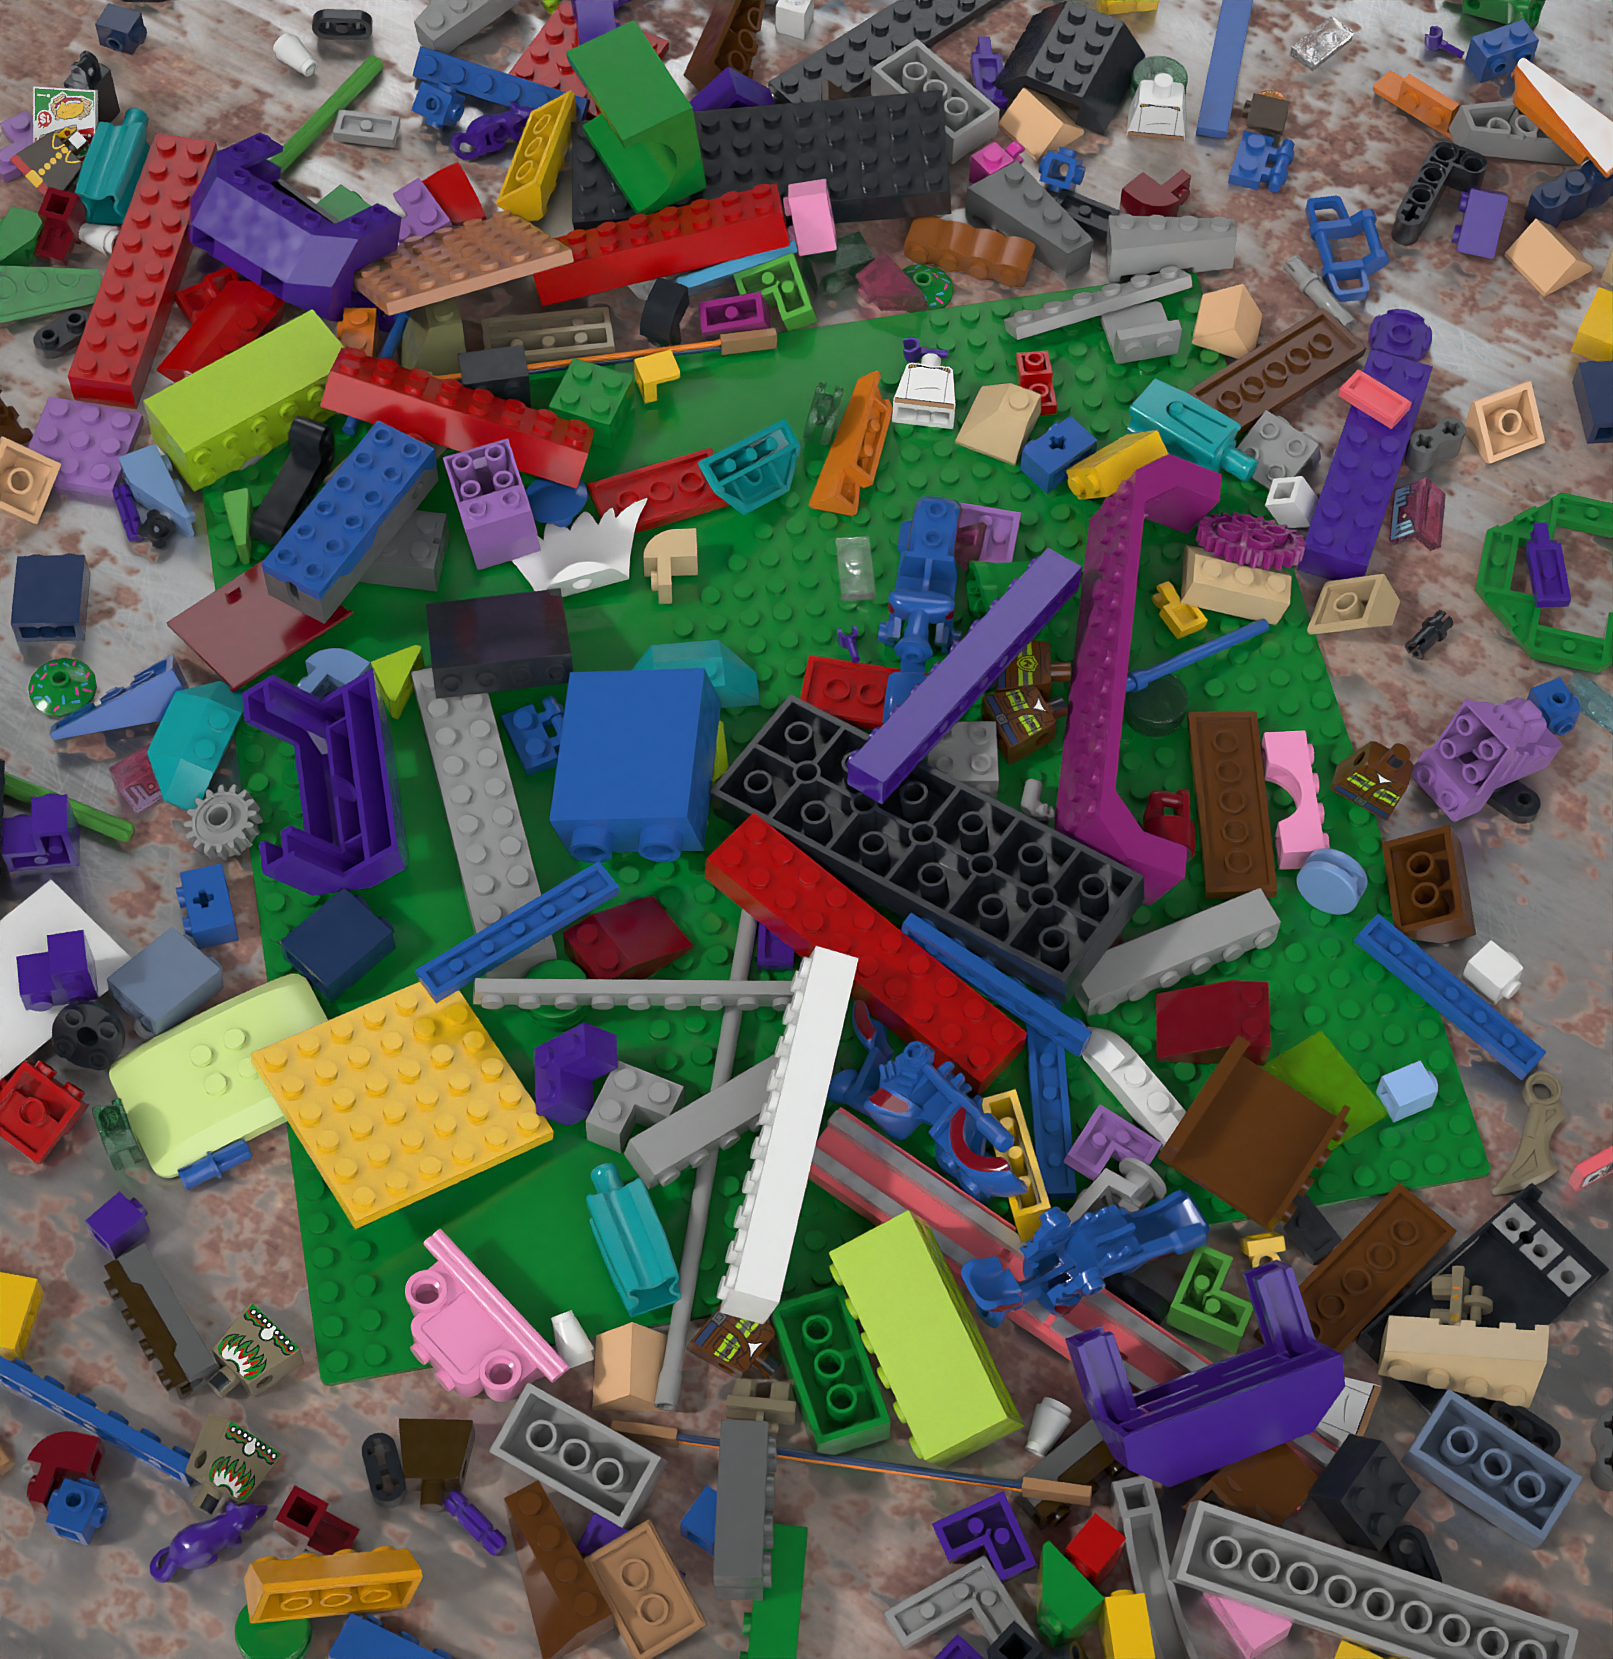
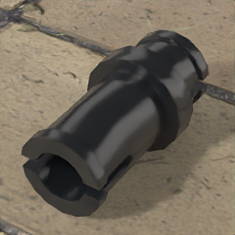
M1438 610L1433 617L1426 618L1422 622V628L1405 644L1409 654L1417 645H1420L1412 657L1422 659L1424 654L1437 641L1441 642L1447 636V630L1452 628L1454 623L1450 616L1444 622L1441 621L1447 614L1446 612Z

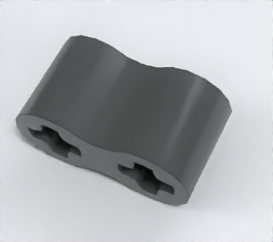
M1446 417L1441 419L1432 429H1421L1412 433L1404 457L1406 466L1415 472H1425L1436 461L1450 460L1458 456L1466 432L1463 422L1454 417Z
M1609 1409L1599 1417L1590 1434L1591 1443L1596 1451V1459L1590 1471L1591 1480L1595 1486L1607 1492L1613 1491V1409Z

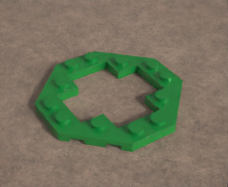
M1560 493L1550 498L1548 503L1538 508L1534 506L1514 516L1512 521L1502 526L1496 525L1487 530L1474 591L1530 659L1598 674L1613 666L1612 612H1609L1606 619L1604 637L1598 638L1539 625L1541 608H1535L1533 595L1510 590L1518 545L1526 547V542L1531 541L1530 532L1533 530L1534 523L1547 522L1550 540L1554 539L1556 526L1613 538V503Z

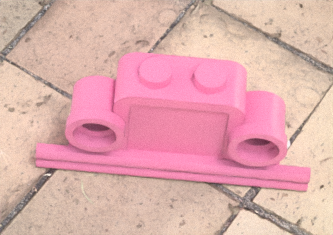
M441 1229L424 1241V1246L438 1262L428 1270L419 1271L412 1275L405 1286L406 1299L415 1316L411 1323L414 1344L410 1349L423 1365L429 1362L437 1371L434 1374L436 1379L446 1391L450 1392L454 1389L458 1395L470 1398L485 1390L488 1397L492 1400L506 1402L520 1394L528 1382L532 1384L536 1379L546 1376L553 1383L570 1369V1366Z

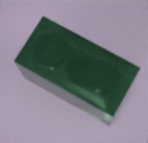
M859 231L838 238L837 250L802 255V273L816 297L819 298L874 279L875 257Z

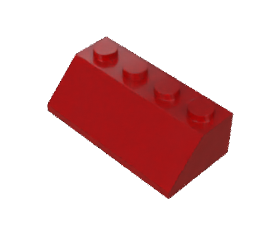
M230 280L159 365L157 372L176 383L273 331L282 320L286 301L253 281Z

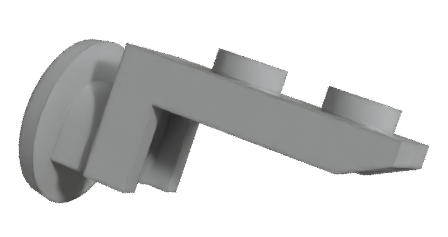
M1127 1157L1119 1163V1170L1123 1177L1105 1168L1091 1186L1079 1194L1076 1203L1067 1212L1071 1220L1070 1225L1089 1212L1094 1213L1103 1207L1114 1204L1119 1209L1124 1207L1130 1212L1144 1209L1150 1199L1160 1201L1164 1198L1167 1192L1165 1183L1149 1165L1136 1158Z

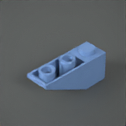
M156 444L118 457L126 484L130 486L134 501L149 511L152 509L158 510L161 515L168 517L174 522L176 529L188 537L195 536L192 523L196 521L194 511L190 503L184 504L181 499L185 497L179 479L172 480L170 476L173 473V468L167 454L161 456Z

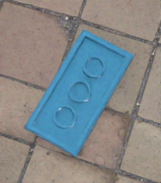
M790 240V246L731 260L677 278L675 282L687 286L688 295L691 297L735 282L734 274L790 253L795 255L798 249L795 241Z

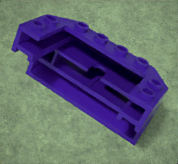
M261 132L216 152L190 201L189 241L280 299L306 311L313 309L319 317L333 322L343 321L344 308H350L354 272L397 250L402 217L377 203L336 224L326 220L320 214L313 212L270 184L280 179L281 167L267 159L283 152V146Z
M373 669L322 699L274 675L243 692L245 723L294 746L295 765L300 790L299 797L303 814L304 831L292 825L280 831L282 848L265 840L259 843L263 875L311 896L336 893L343 888L349 891L373 887L406 869L409 854L393 741L381 690Z
M1274 1260L1242 1272L1264 1345L1135 1394L1132 1393L1112 1332H1104L1103 1327L1100 1325L1065 1339L1088 1412L1115 1460L1128 1470L1172 1487L1314 1432L1345 1388L1343 1358L1341 1353L1315 1340L1292 1266L1279 1260Z

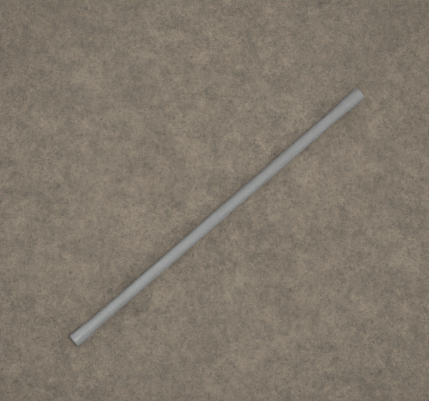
M744 909L741 911L730 980L748 981L758 923ZM725 1006L711 1091L731 1080L743 1011L737 1009V1006ZM719 1148L711 1152L710 1158L698 1166L696 1171L679 1270V1281L677 1282L681 1292V1300L673 1304L663 1368L659 1374L654 1403L657 1409L663 1411L677 1410L682 1382L681 1370Z

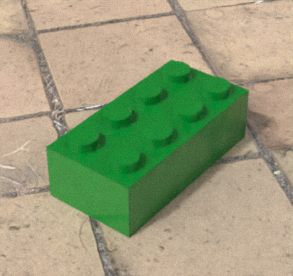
M836 1285L780 1302L769 1316V1324L776 1332L774 1339L789 1383L792 1384V1391L813 1452L831 1455L888 1439L891 1426L888 1412L857 1325L846 1306L845 1299L847 1297L842 1285Z

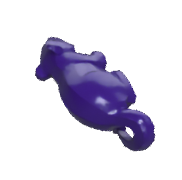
M512 102L510 104V111L480 116L468 125L466 133L460 132L452 137L451 149L458 158L472 160L480 155L484 156L486 152L504 148V141L509 137L515 141H520L523 131L519 130L525 128L530 113L535 109L530 106L520 107L517 103ZM461 143H466L477 150L464 152L460 150Z
M234 1502L226 1503L227 1512L219 1514L213 1519L188 1525L177 1533L169 1547L161 1549L150 1562L152 1578L158 1583H166L174 1576L179 1566L184 1569L194 1570L216 1562L218 1559L217 1553L225 1546L237 1548L242 1545L241 1532L249 1531L265 1515L268 1506L254 1504L239 1506ZM168 1554L165 1564L162 1568H159L161 1560Z

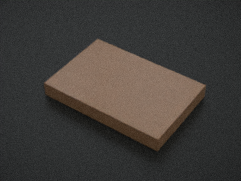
M648 1519L583 1558L584 1563L611 1609L614 1622L634 1659H653L708 1626L704 1615L652 1520Z

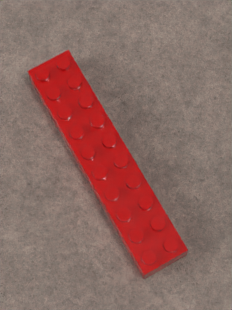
M155 133L68 373V380L74 400L137 410L174 304V295L179 290L194 246L189 241L188 236L190 201L214 155L218 152L216 142Z
M753 813L706 859L705 878L754 919L777 935L786 945L788 944L802 958H809L816 946L858 958L850 997L855 1001H864L869 1013L907 1044L919 1041L930 1046L935 1051L932 1064L936 1068H939L945 1062H951L954 1065V1069L948 1073H952L955 1077L962 1073L965 1076L964 1083H968L972 1087L968 1094L973 1098L977 1094L981 1095L1022 1052L1027 1032L756 813Z

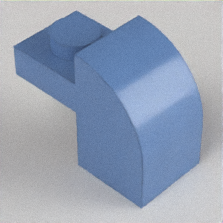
M340 648L324 649L311 655L305 661L308 677L302 678L297 687L322 699L371 670L370 662L351 651Z

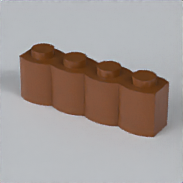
M935 215L914 217L905 239L904 256L915 263H934L946 271H964L977 279H995L1008 287H1024L1035 258L1036 244L1021 237H1006L990 229H975L962 222L945 221Z

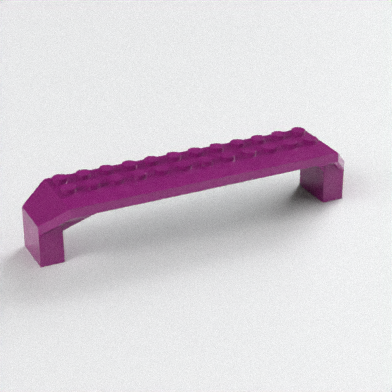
M1171 454L1137 469L1127 480H1123L1118 490L1111 497L1108 496L1104 500L1102 507L1089 520L1054 830L1143 875L1145 893L1143 904L1149 906L1185 878L1187 847L1144 832L1115 790L1144 519H1149L1187 534L1219 502L1222 478L1220 473Z

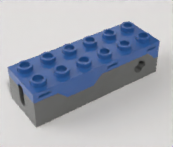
M377 421L261 563L268 595L325 624L439 481L434 448L428 446L427 442L416 433L409 432L404 434Z

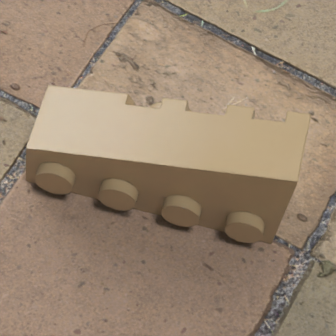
M1389 1316L1381 1341L1378 1374L1392 1377L1396 1380L1428 1385L1436 1389L1448 1390L1449 1388L1452 1391L1468 1394L1472 1397H1482L1503 1401L1513 1406L1530 1408L1547 1363L1550 1325H1535V1330L1516 1329V1323L1500 1322L1499 1328L1476 1327V1321L1461 1320L1460 1323L1454 1325H1442L1440 1319Z

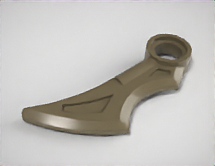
M1540 1071L1533 1073L1529 1076L1522 1089L1523 1100L1530 1107L1518 1150L1510 1166L1492 1189V1196H1502L1523 1191L1529 1184L1533 1183L1536 1186L1559 1171L1552 1160L1549 1142L1554 1129L1566 1117L1560 1098L1562 1086L1560 1081L1549 1072ZM1535 1084L1546 1085L1551 1091V1097L1548 1099L1536 1097L1532 1086Z

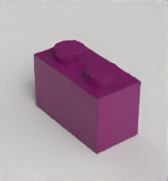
M761 292L699 303L701 330L707 341L720 339V334L771 328L769 304Z

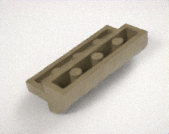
M608 306L481 319L484 350L523 345L527 364L615 353Z

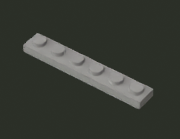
M1176 266L1165 267L1158 274L1151 276L1138 275L1131 278V282L1121 285L1116 283L1103 286L1101 291L1078 293L1073 296V299L1064 302L1051 301L1044 304L1043 308L1034 311H1018L1014 314V317L1004 319L1005 329L1007 333L1017 340L1192 288L1191 275Z

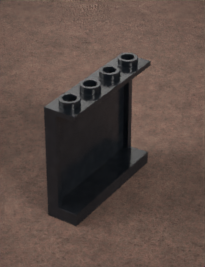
M561 588L426 604L436 699L569 682L570 672H573Z

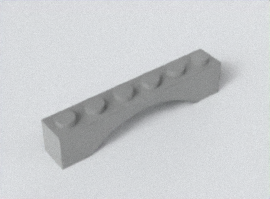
M1139 1476L1112 1482L1108 1499L1116 1530L1126 1537L1122 1552L1134 1594L1145 1593L1155 1659H1199L1183 1618L1174 1582L1167 1580L1170 1564L1164 1539L1160 1508L1152 1479Z

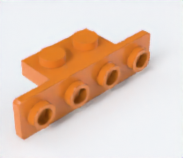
M1389 70L1374 84L1373 92L1453 140L1448 128L1458 112L1459 104L1411 74L1403 78L1394 71Z

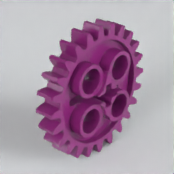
M1221 512V516L1211 514V517L1204 516L1203 520L1199 522L1196 541H1199L1198 545L1205 547V552H1214V557H1225V562L1236 561L1238 566L1248 564L1253 569L1259 567L1269 570V567L1272 566L1281 570L1282 566L1291 568L1292 564L1299 565V561L1303 560L1306 541L1303 540L1302 535L1296 534L1297 530L1287 529L1288 525L1286 524L1277 525L1276 520L1266 521L1263 516L1254 518L1248 513L1244 515L1233 512V516H1230L1227 513Z

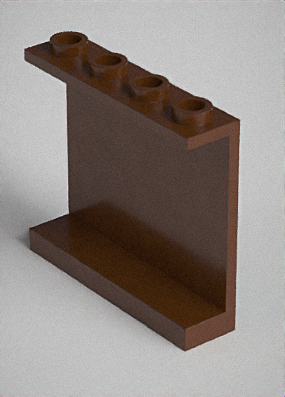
M1238 1035L1157 1158L1269 1232H1272L1279 1221L1286 1225L1298 1206L1292 1203L1293 1199L1297 1194L1304 1197L1314 1182L1315 1178L1309 1174L1314 1166L1321 1170L1331 1155L1332 1151L1327 1146L1331 1139L1338 1143L1348 1128L1349 1124L1344 1119L1351 1108L1344 1105L1337 1116H1334L1245 1058L1243 1054L1250 1042Z

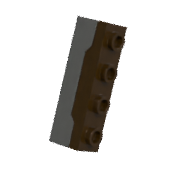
M145 1243L118 1257L117 1260L104 1265L109 1279L103 1283L113 1301L121 1298L126 1309L121 1311V1314L130 1330L134 1331L138 1328L144 1339L138 1343L148 1361L150 1362L156 1358L162 1368L156 1374L165 1390L168 1392L174 1389L179 1399L182 1400L189 1396L191 1392H196L208 1385L207 1381L219 1371L217 1365Z
M1091 1419L1017 1481H1023V1477L1092 1486L1093 1497L1100 1489L1098 1483L1108 1475L1112 1479L1115 1478L1126 1467L1114 1459L1093 1419ZM1011 1492V1498L1030 1519H1033V1522L1041 1531L1049 1524H1052L1054 1527L1058 1526L1071 1513L1069 1508L1073 1504L1022 1497L1021 1492Z

